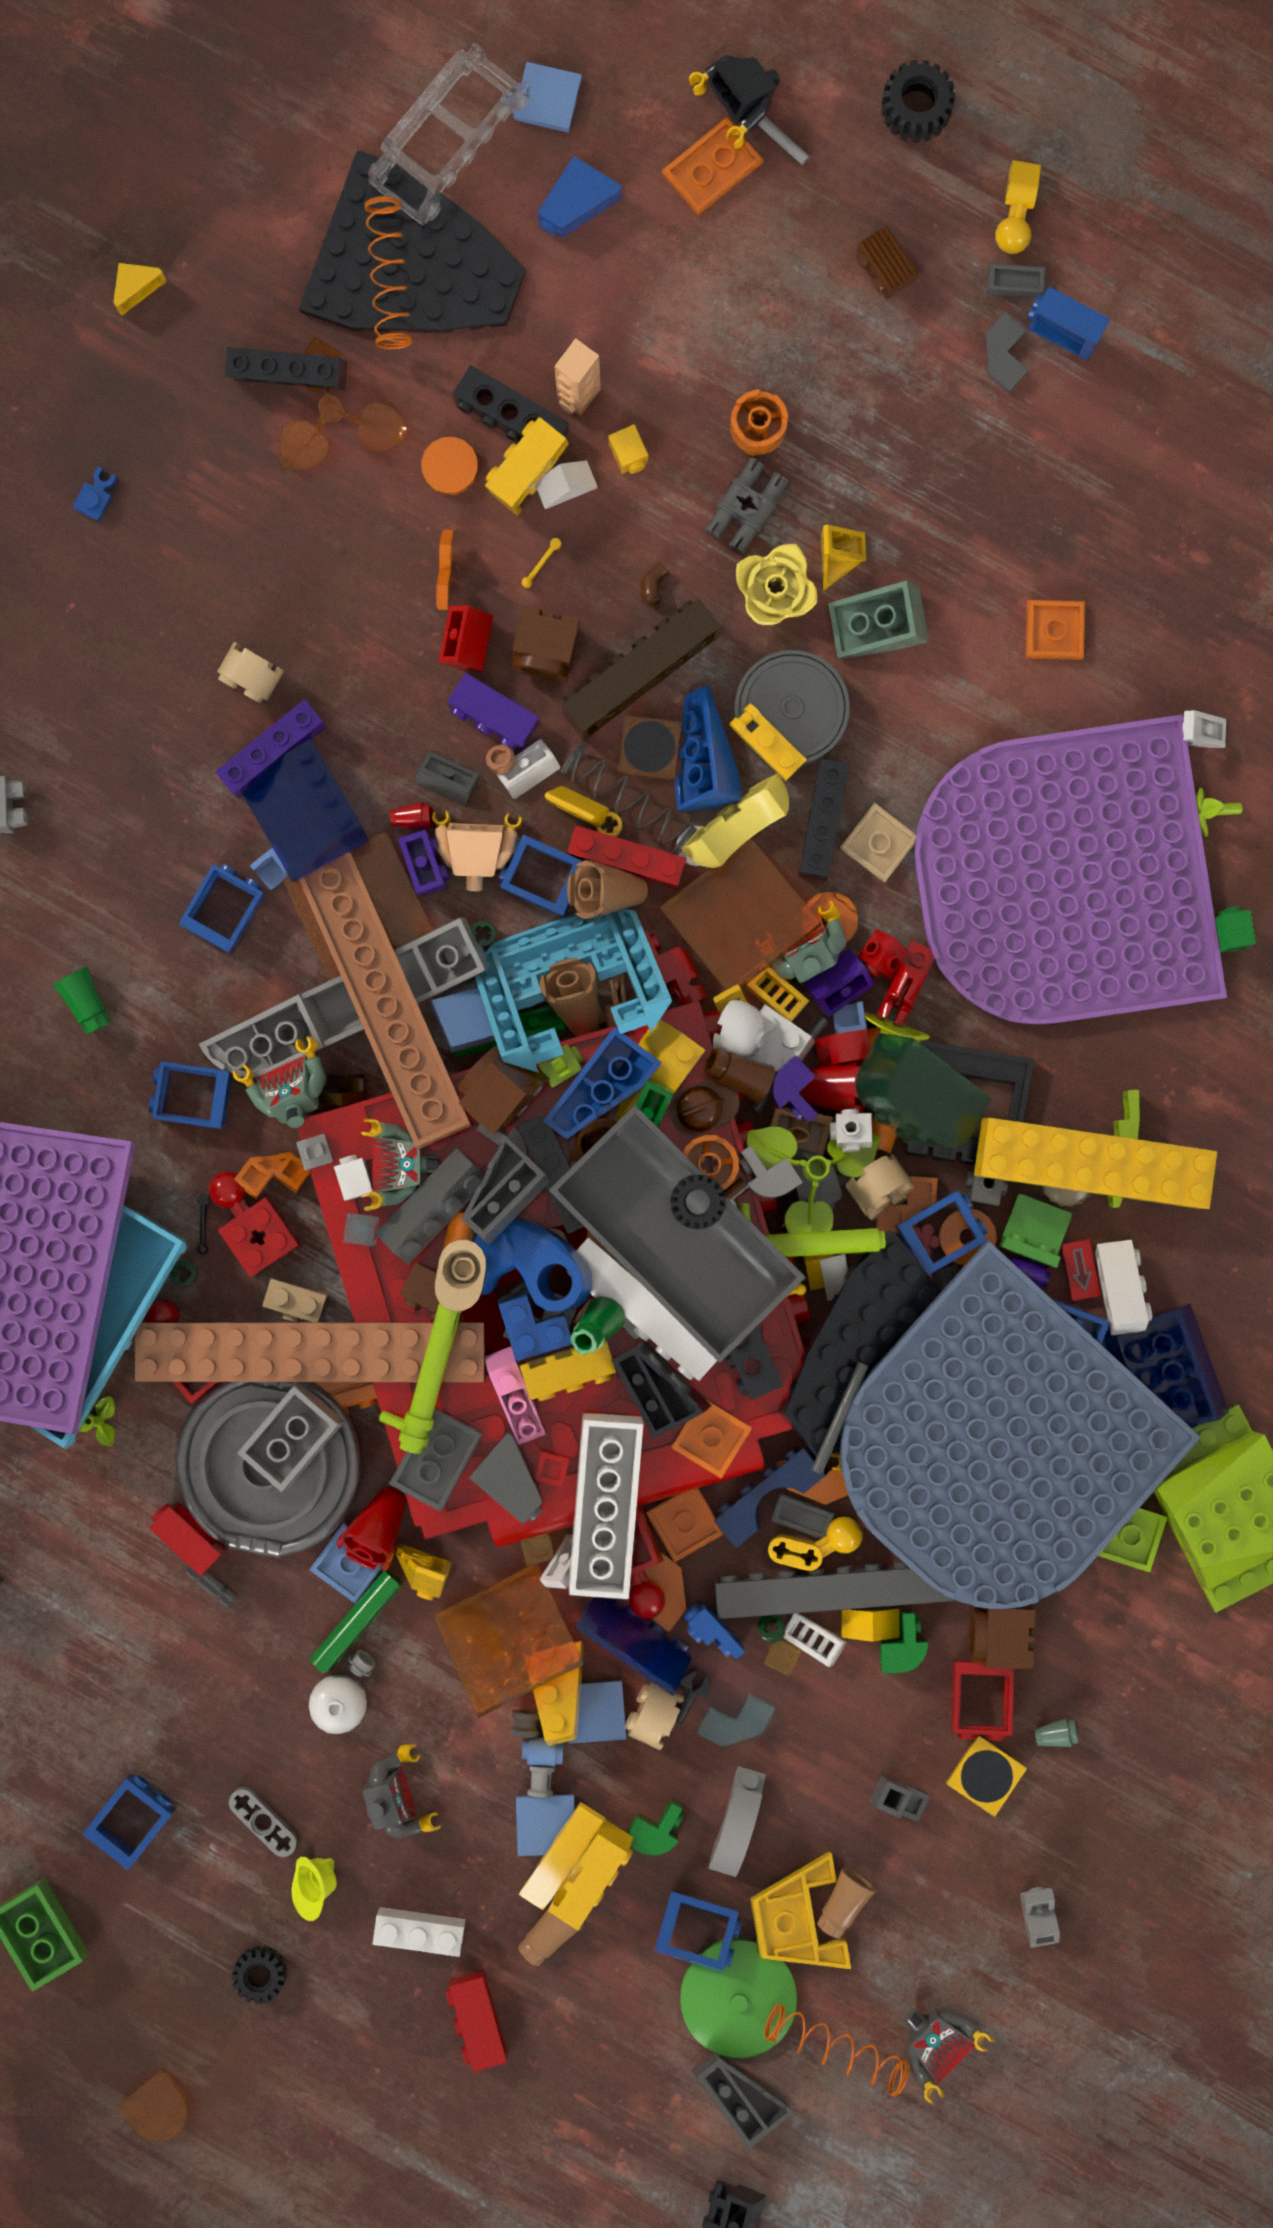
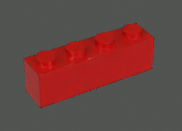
M576 825L567 852L568 855L579 860L595 861L643 877L646 881L677 890L686 863V858Z

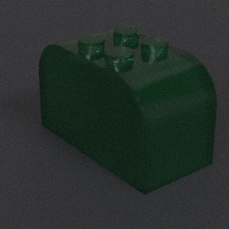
M879 1033L856 1077L857 1096L860 1102L875 1114L874 1119L885 1126L890 1125L895 1129L894 1134L906 1141H917L922 1144L927 1143L947 1148L963 1145L972 1136L992 1100L991 1097L911 1037Z

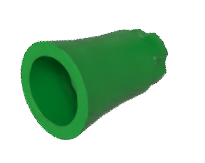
M88 966L73 972L52 985L72 1012L77 1023L81 1024L86 1035L111 1023L105 1011L106 1007L93 983Z
M597 1297L591 1300L585 1314L575 1326L571 1335L570 1342L573 1344L575 1351L583 1355L595 1352L606 1340L620 1331L625 1323V1314L622 1307L615 1300L608 1297Z

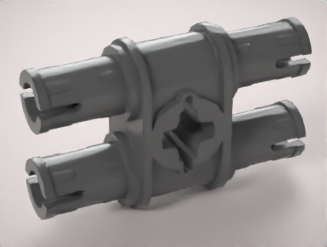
M749 458L740 476L731 480V486L722 500L716 504L717 512L704 529L708 535L711 536L713 533V538L720 540L730 521L738 520L742 525L729 543V547L734 551L737 548V553L741 555L745 554L755 535H759L764 531L765 523L772 512L778 509L776 502L790 483L784 476L780 481L781 474L774 473L762 493L754 491L752 487L765 469L761 462H758L756 465V459ZM748 501L751 502L752 509L747 508L746 511H743L742 504L746 505Z

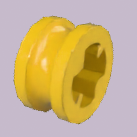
M608 812L605 819L612 818V823L616 821L618 826L613 827L612 833H607V829L603 831L601 827H597V831L617 837L622 830L621 818L616 813Z

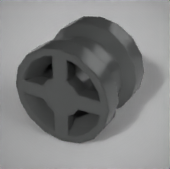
M530 1709L512 1710L514 1726L511 1727V1735L525 1738L539 1737L540 1729L537 1727V1721L540 1718L538 1711Z

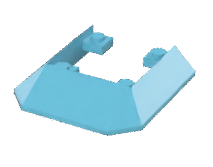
M623 909L593 919H584L576 914H572L496 941L485 952L488 969L475 976L502 1061L538 1072L536 1064L561 1056L564 1053L555 1028L527 1037L518 1010L545 1001L539 987L540 978L542 975L545 977L550 972L549 967L565 959H581L582 963L588 964L589 962L593 965L600 981L613 978L624 972L628 973L637 998L611 1007L620 1034L648 1025L650 1032H652L672 1002L637 913L629 909Z

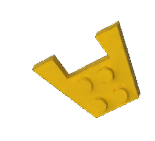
M831 1852L825 1853L750 1898L759 1954L762 1959L851 1969L848 1946L844 1938L818 1943L809 1888L836 1882Z

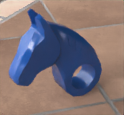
M515 1218L489 1245L478 1235L474 1240V1243L483 1250L486 1257V1271L481 1295L491 1294L497 1287L499 1279L515 1268L522 1275L535 1304L547 1311L574 1310L586 1302L592 1290V1273L583 1258L565 1239L539 1224ZM557 1265L564 1266L572 1277L571 1290L563 1299L556 1298L548 1287L549 1273Z

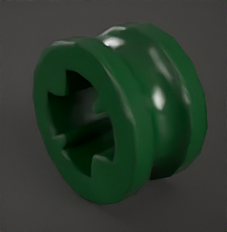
M482 920L473 924L471 930L477 943H481L482 947L492 945L497 935L492 923ZM479 927L483 930L486 927L490 928L491 932H488L491 935L490 939L486 940L483 938L480 941L477 940L476 936L479 934L476 933V930Z
M186 1260L176 1262L170 1272L172 1281L178 1286H189L196 1281L198 1276L195 1264ZM182 1265H186V1270L192 1273L191 1277H186L188 1280L186 1282L182 1281V1277L177 1276V1269L182 1270L180 1267Z
M765 1615L758 1622V1630L764 1641L776 1643L785 1636L786 1628L779 1615ZM773 1623H776L777 1630L775 1632L770 1630V1633H768L766 1627L769 1624L773 1627Z

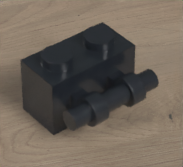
M717 2180L714 2190L710 2191L708 2199L710 2207L708 2215L704 2216L702 2227L758 2228L766 2195L743 2185H738L726 2195L727 2183ZM721 2208H722V2209H724V2210H723L722 2218H721V2220H720V2219H719V2215H720V2211H721Z

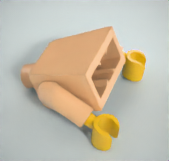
M445 811L446 819L438 822L437 813L434 812L432 819L438 827L435 829V836L438 843L437 852L446 866L453 869L454 875L466 876V890L482 891L483 877H493L495 870L502 869L514 853L517 839L516 831L521 826V816L519 815L518 823L515 825L508 823L509 813L504 818V825L451 823V817L447 811Z

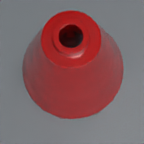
M865 1059L809 1069L815 1078L798 1092L809 1105L840 1113L846 1109L859 1110V1113H864L863 1110L867 1109L869 1084L868 1079L863 1077L862 1071H868L867 1062Z
M395 1487L382 1488L339 1536L337 1540L339 1550L343 1546L347 1550L345 1556L363 1567L375 1570L376 1566H383L382 1571H386L392 1563L406 1506L404 1494Z

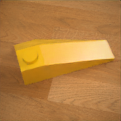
M398 1543L395 1548V1554L411 1588L417 1590L416 1595L433 1601L434 1597L440 1598L453 1562Z

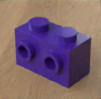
M422 830L398 839L416 894L424 897L447 889L446 880L450 879V875L445 863L440 864L437 855L438 843L436 836L431 837L428 831Z
M850 949L839 955L838 961L834 966L803 982L812 1000L827 1017H830L875 985L866 967Z

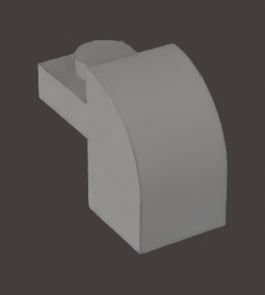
M751 1146L738 1153L742 1158L739 1160V1165L747 1176L752 1173L754 1177L746 1185L751 1192L758 1196L766 1198L778 1197L803 1183L787 1158L766 1170Z
M1035 1887L1028 1892L1020 1893L1030 1947L1059 1943L1060 1931L1054 1911L1055 1898L1052 1888Z

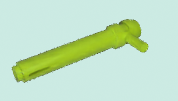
M749 1203L738 1204V1209L750 1221ZM878 1228L764 1235L785 1257L880 1252V1249L886 1246L885 1232L879 1231Z
M440 1302L410 1410L406 1412L404 1419L387 1411H383L379 1417L381 1422L401 1430L399 1435L400 1449L414 1454H422L423 1449L428 1445L429 1437L427 1434L428 1431L432 1430L434 1424L432 1416L461 1311H452L445 1308Z

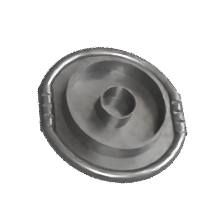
M220 1382L196 1403L184 1423L177 1445L176 1473L180 1492L188 1510L200 1527L212 1538L223 1544L225 1548L281 1558L282 1556L299 1553L313 1547L329 1536L340 1525L349 1512L358 1491L361 1475V1452L356 1431L346 1411L329 1392L315 1382ZM302 1383L345 1422L293 1484L281 1492L237 1453L292 1387Z

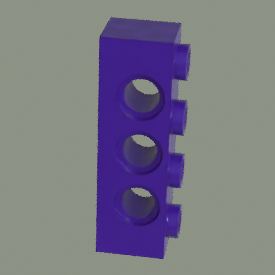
M304 699L215 771V773L232 794L239 799L324 730L326 726Z

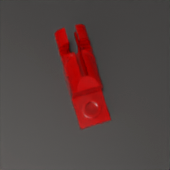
M647 929L643 930L666 986L671 984L672 987L669 989L681 1006L705 1000L708 996L702 984L696 986L689 985L692 980L698 977L689 954L678 946L658 955L657 951L661 947L655 934L649 935Z
M913 940L910 941L907 948L910 952L896 971L876 1015L879 1019L885 1021L891 1007L897 1008L898 1012L892 1025L898 1028L904 1026L934 961L931 949Z

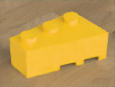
M540 417L535 422L531 420L522 431L524 437L517 445L513 443L504 454V458H506L499 468L497 466L493 467L485 479L488 481L485 487L490 494L517 516L523 510L519 505L529 493L531 495L535 493L538 489L536 484L545 473H549L569 445L563 435Z
M607 1340L598 1350L587 1355L578 1353L572 1347L521 1363L520 1365L529 1399L538 1398L539 1402L556 1397L555 1392L566 1389L567 1393L583 1389V1383L594 1380L595 1384L609 1381L612 1379L611 1374L616 1373V1368L611 1361L613 1358Z
M582 1641L525 1656L544 1739L548 1746L577 1739L584 1656Z
M605 1819L586 1850L557 1890L548 1912L574 1929L579 1930L593 1906L596 1907L602 1899L606 1886L610 1887L619 1873L617 1869L620 1864L625 1866L633 1853L630 1846L634 1837Z

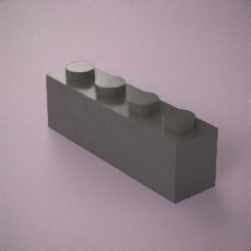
M456 1147L376 1234L395 1255L409 1265L473 1197L485 1173Z

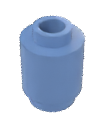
M544 1737L529 1738V1742L523 1741L522 1759H527L528 1766L555 1767V1764L562 1765L563 1743L548 1746Z

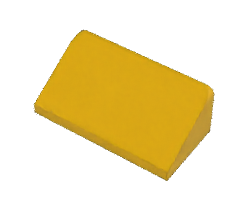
M564 786L557 787L545 794V799L551 805L596 827H601L609 812L607 807Z

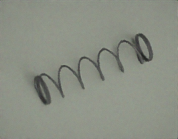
M581 743L565 762L561 772L566 775L573 768L572 781L579 782L603 764L593 790L595 798L606 795L625 779L616 801V814L626 812L647 795L637 820V829L644 830L668 812L660 832L659 845L665 846L687 830L672 852L674 855H679L682 851L681 848L696 832L697 827L689 824L669 841L661 844L663 832L671 815V808H667L646 826L640 828L639 823L650 792L644 793L626 809L618 812V804L627 784L628 776H624L603 794L596 796L597 785L606 766V760H602L587 774L575 780L574 774L577 764L586 749V745Z

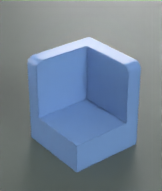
M277 844L250 865L270 890L275 889L296 872L290 859Z
M863 1001L845 1005L832 1014L835 1034L867 1029Z

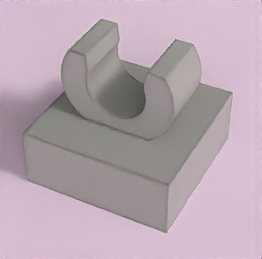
M326 1134L296 1142L304 1170H310L334 1162Z

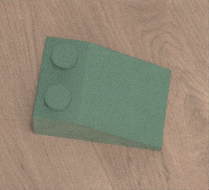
M907 580L828 603L838 659L899 650L929 642L920 588L918 585Z

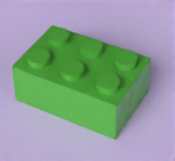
M45 1877L0 1904V1939L32 1992L81 1963L89 1954Z

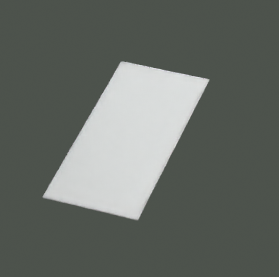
M845 1254L820 1260L828 1301L832 1300L835 1294L839 1295L846 1282L844 1277L848 1267Z

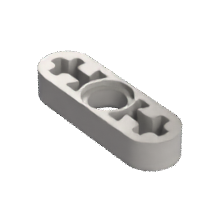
M239 1787L232 1793L229 1799L231 1811L275 1855L279 1857L291 1855L298 1844L296 1833L251 1788ZM237 1795L240 1797L247 1795L249 1797L247 1803L252 1809L256 1804L260 1807L253 1813L251 1818L246 1816L250 1810L245 1805L237 1806L239 1800L236 1797ZM260 1814L268 1815L272 1821L271 1827L265 1830L258 1828L255 1823L256 1817ZM276 1825L280 1827L277 1834L281 1838L288 1836L291 1839L288 1843L289 1849L286 1846L279 1848L278 1843L280 1840L275 1835L271 1839L267 1837V1835L273 1832Z

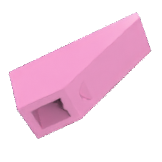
M510 1346L485 1356L488 1374L518 1445L546 1435L534 1401L529 1399L520 1365L515 1360L512 1347Z

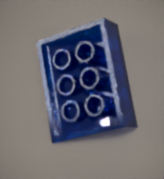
M311 738L285 752L242 793L292 883L369 841L360 821Z
M1191 1303L1153 1314L1152 1320L1148 1322L1146 1331L1111 1335L1110 1330L1106 1331L1103 1340L1107 1351L1190 1428L1220 1420L1229 1413Z
M590 1596L577 1615L575 1628L674 1696L692 1659V1654L688 1652L690 1647L678 1638L672 1641L664 1635L666 1630L654 1621L648 1624L637 1617L631 1611L629 1604L625 1608L617 1602L618 1598Z

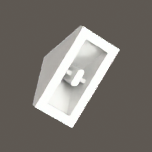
M587 460L559 464L550 470L549 473L543 475L536 484L538 494L545 509L598 488Z

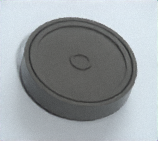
M800 650L775 652L756 662L742 678L734 703V718H739L744 713L743 709L749 703L756 707L761 715L807 759L801 767L818 762L837 746L847 727L850 714L848 691L836 669L821 657ZM753 720L746 726L751 733L758 727ZM742 739V741L744 742V744L746 745V747H747L754 755H756L758 758H760L761 760H763V759Z

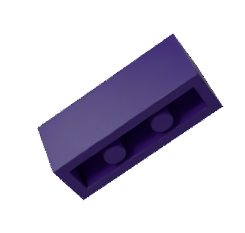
M464 673L447 701L448 706L452 708L450 711L452 715L462 721H465L466 718L476 723L475 728L488 736L492 732L501 738L499 742L502 745L511 748L513 751L516 747L520 750L524 749L540 722L539 716L467 673Z

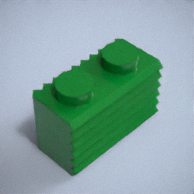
M1235 906L1219 912V916L1215 918L1220 953L1243 950L1257 942L1254 939L1256 935L1253 934L1255 929L1252 928L1254 923L1251 922L1253 918L1250 916L1252 913L1250 910L1243 911L1242 906Z

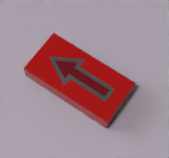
M1090 1239L1061 1244L1071 1301L1101 1296Z

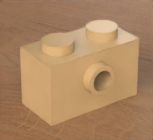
M272 1278L262 1307L282 1312V1318L289 1321L299 1322L301 1318L311 1322H322L330 1295Z

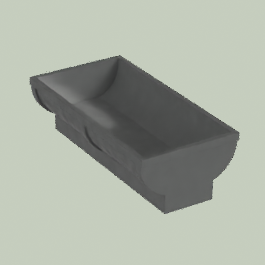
M634 1105L549 1191L720 1363L806 1277L727 1197L725 1211L720 1220L713 1226L705 1229H692L678 1222L671 1211L670 1197L674 1187L680 1180L688 1176L704 1174ZM694 1190L687 1196L686 1205L692 1213L701 1214L708 1209L710 1199L704 1191Z

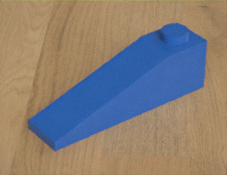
M705 685L685 695L681 730L685 735L683 749L678 750V758L682 760L680 775H675L674 783L677 812L681 813L720 809L742 799L739 771L710 687Z
M614 1027L543 1122L565 1139L570 1138L587 1124L596 1120L644 1087L646 1081L651 1078L662 1062L625 1034H620L619 1030Z

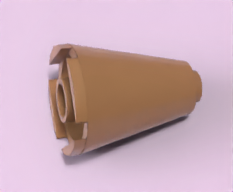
M595 861L579 862L576 865L579 866L576 872L570 873L568 878L567 895L570 906H575L578 912L575 914L584 919H593L640 905L645 901L648 894V886L643 877Z
M577 958L565 959L549 967L550 972L545 977L542 975L540 978L539 987L543 997L574 1036L579 1037L596 1032L599 1028L597 974L593 965L589 962L588 964L582 963L581 959Z

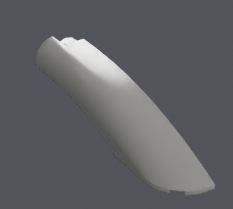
M458 918L394 950L417 1004L488 969L487 959L481 943H477L466 918ZM339 976L302 994H298L200 1043L199 1046L207 1058L220 1069L230 1071V1073H233L235 1070L241 1077H245L247 1071L243 1065H246L254 1071V1077H258L304 1055L306 1056L305 1053H301L296 1049L295 1042L297 1039L303 1040L306 1049L308 1047L307 1036L316 1039L318 1042V1048L314 1052L316 1053L363 1031L364 1028L343 979Z

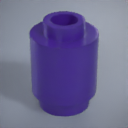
M1012 1257L1011 1262L1040 1289H1046L1051 1276V1272L1047 1271V1265L1024 1257L1019 1259Z

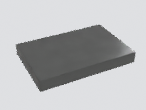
M435 1407L432 1416L434 1424L432 1430L428 1431L427 1434L429 1437L427 1447L423 1449L422 1454L406 1452L389 1484L441 1512L483 1433Z

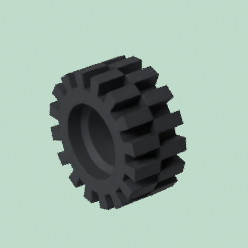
M691 1175L680 1180L674 1187L670 1197L671 1211L676 1220L683 1224V1226L692 1229H705L713 1226L722 1217L726 1208V1196L722 1186L715 1179L707 1175ZM702 1190L709 1196L710 1205L704 1213L695 1214L687 1208L686 1199L690 1192Z
M254 1946L252 1950L247 1949L238 1958L233 1968L234 1990L238 1989L237 1995L240 1998L242 1996L246 1997L245 2001L248 2003L251 2000L255 2001V2004H260L261 2001L265 2003L270 2002L271 1998H275L279 1994L287 1975L285 1973L287 1968L286 1965H283V1957H278L275 1949L273 1951L268 1950V1946H264L263 1949L259 1948V1946ZM256 1964L266 1966L270 1971L269 1982L264 1985L253 1984L248 1976L249 1969Z

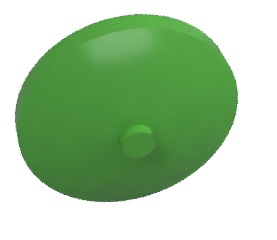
M732 1938L730 1949L734 1950L731 1965L730 1967L724 1966L722 1972L692 1963L689 1964L681 1984L680 2003L684 2021L691 2034L700 2044L710 2051L725 2057L747 2058L764 2053L784 2037L793 2022L794 2016L784 2024L775 2043H773V2040L768 2041L765 2039V2025L772 2009L777 2004L781 2003V2005L785 2006L784 2020L789 2015L795 2013L797 1993L794 1978L785 1961L762 1959L756 1940ZM723 1940L707 1946L698 1955L718 1960ZM780 2009L774 2017V2020L770 2028L769 2036L771 2035L777 2024Z

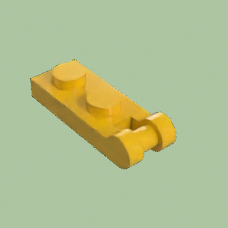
M749 703L743 709L744 713L739 718L735 717L729 725L786 782L807 759L761 715L756 707ZM753 720L758 727L751 733L746 726Z

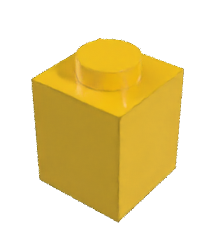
M635 424L608 436L609 446L622 474L628 471L630 474H634L645 468V464L648 463V453Z

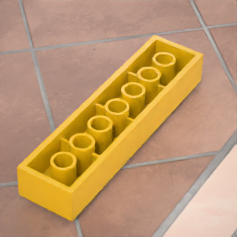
M982 1118L974 1176L1196 1209H1210L1217 1151L995 1118Z

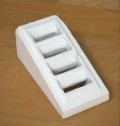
M794 1613L785 1627L786 1633L783 1637L828 1667L834 1665L847 1643L838 1635L801 1613ZM801 1621L805 1625L796 1638L792 1634ZM811 1628L815 1631L806 1644L803 1642V1639ZM821 1634L824 1636V1639L816 1650L813 1646ZM831 1641L835 1644L828 1656H826L823 1652Z

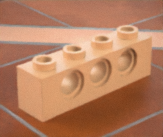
M575 338L554 367L559 406L569 414L575 412L581 416L601 390L600 360L598 354Z

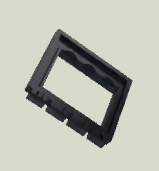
M921 1040L917 1051L902 1142L907 1143L906 1154L926 1158L928 1147H933L932 1159L955 1162L958 1151L961 1152V1164L975 1166L979 1137L920 1127L930 1071L1014 1085L1008 1120L1023 1123L1034 1059Z

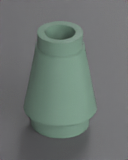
M1065 1718L1035 1729L1037 1746L1072 1747V1744L1079 1743L1075 1720L1068 1721Z

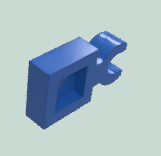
M98 467L94 472L93 478L95 482L93 486L85 482L72 506L75 511L99 523L112 500V496L106 492L113 488L117 482L115 474H111L108 481H101V476L104 473L101 467Z

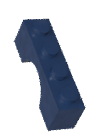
M797 1446L784 1456L786 1462L779 1468L775 1464L761 1474L764 1478L762 1482L757 1486L751 1482L739 1492L742 1497L734 1504L729 1500L717 1510L720 1516L714 1522L735 1548L761 1528L758 1514L759 1505L766 1493L776 1488L785 1487L795 1489L804 1494L828 1474L826 1469H824L822 1475L811 1471L816 1457L807 1446L801 1450Z

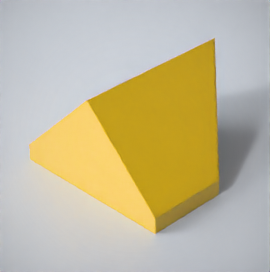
M832 525L823 526L821 532L823 591L861 562L866 561L865 532Z

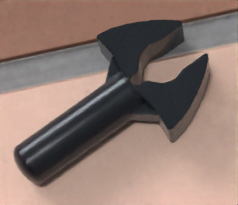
M697 1669L690 1671L679 1680V1685L685 1688L684 1700L678 1706L680 1712L675 1721L679 1724L684 1722L696 1697L702 1695L708 1698L709 1682L707 1674L702 1684L694 1690L692 1689L691 1682L697 1673Z

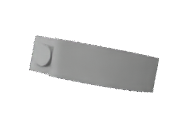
M740 1766L737 1767L728 1806L720 1831L714 1842L708 1869L734 1877L737 1876L756 1823L766 1774Z

